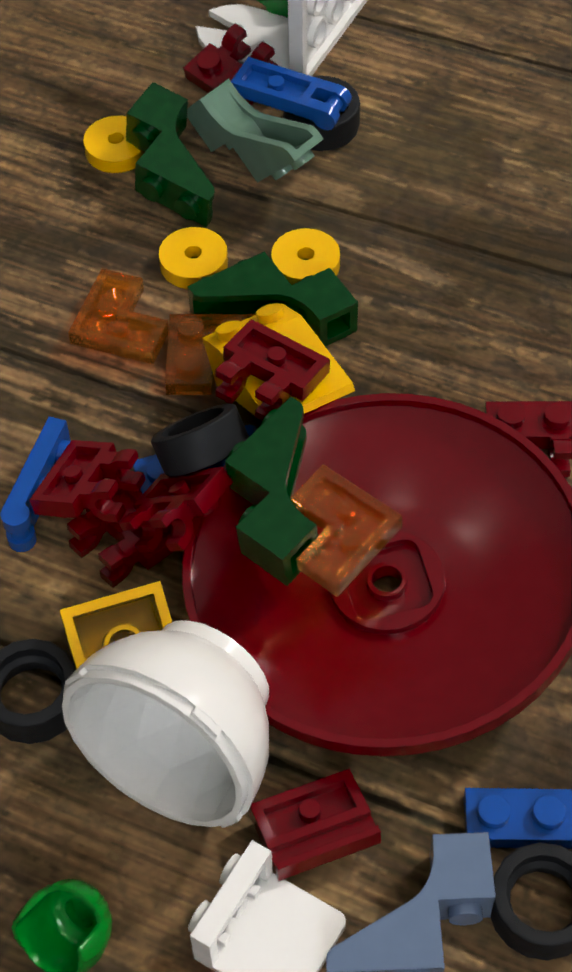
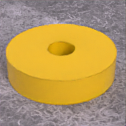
M126 116L102 118L90 125L84 134L83 142L86 158L93 167L103 172L123 173L135 169L136 162L145 152L126 141Z
M187 227L174 231L163 240L159 248L161 273L174 286L188 289L189 285L198 282L200 279L228 268L226 243L219 234L207 228Z
M310 228L295 229L277 239L272 247L271 260L289 283L293 285L307 276L315 275L328 268L337 276L340 270V248L337 242L323 231Z

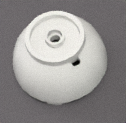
M174 621L167 624L161 631L140 632L114 641L93 653L65 681L62 711L64 722L73 741L85 758L101 775L125 795L146 808L169 819L189 825L221 826L225 828L239 822L242 816L248 812L262 783L269 758V721L265 707L269 698V685L265 674L256 660L235 640L219 630L203 623Z

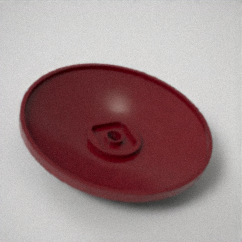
M381 393L337 399L304 414L302 425L306 428L307 442L292 503L305 517L317 524L320 552L288 586L241 554L236 526L245 510L253 504L231 490L230 486L220 497L221 503L213 512L203 517L194 516L192 519L193 537L184 549L182 561V586L189 621L203 623L219 630L235 640L256 660L265 674L269 685V698L265 706L269 725L305 743L349 754L386 757L416 755L455 746L496 729L518 715L554 681L572 654V488L557 466L527 437L503 421L461 403L431 396ZM383 576H392L397 578L401 584L393 591L383 592L378 590L374 583Z

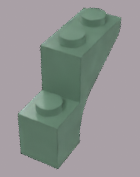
M229 79L187 109V118L210 151L213 152L224 144L229 150L234 148L256 182L270 175L276 181L292 169H298L315 156L311 149L323 140L319 131L312 125L267 115L256 110L240 95Z

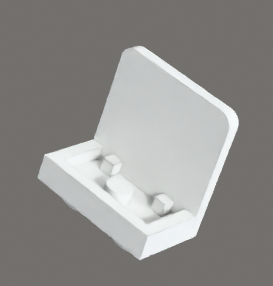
M252 840L242 856L235 853L229 859L220 876L219 883L222 884V887L212 902L204 900L199 905L188 927V931L191 932L190 939L194 959L215 972H319L326 961L329 950L336 945L346 926V919L339 910L287 880L278 881L272 869V851Z

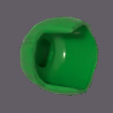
M64 879L37 891L19 910L13 920L11 929L18 945L24 949L29 959L44 972H87L101 959L112 931V915L105 897L101 895L97 888L80 879Z

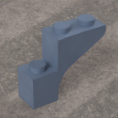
M489 833L432 834L429 854L430 875L422 890L407 903L332 947L326 957V972H444L440 919H449L451 924L465 926L479 923L483 918L491 917L496 895Z

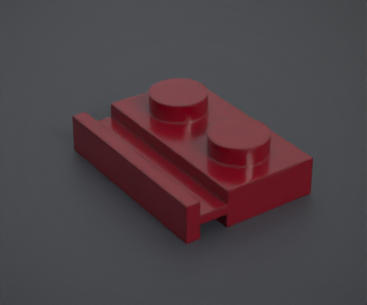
M350 768L254 802L249 808L251 820L263 846L272 851V864L278 881L381 843V830L378 825H375L371 817V810Z

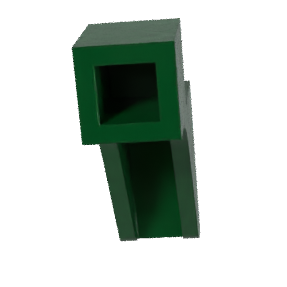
M152 82L126 115V141L133 144L139 150L145 151L135 164V191L142 194L146 199L158 202L177 212L184 219L193 220L207 227L212 220V201L215 188L179 139L187 125L188 99Z
M264 251L188 286L190 316L197 324L202 326L221 325L228 321H242L256 315V311L265 305L283 303L302 315L325 346L357 332L358 301L330 268L315 275L307 276L300 282L291 285Z
M290 397L278 409L271 410L264 417L260 427L246 441L237 443L225 460L227 474L233 481L230 489L253 504L245 510L236 526L241 554L286 586L320 552L317 524L305 517L292 503L307 442L306 428L302 425L304 418L303 406L293 397Z

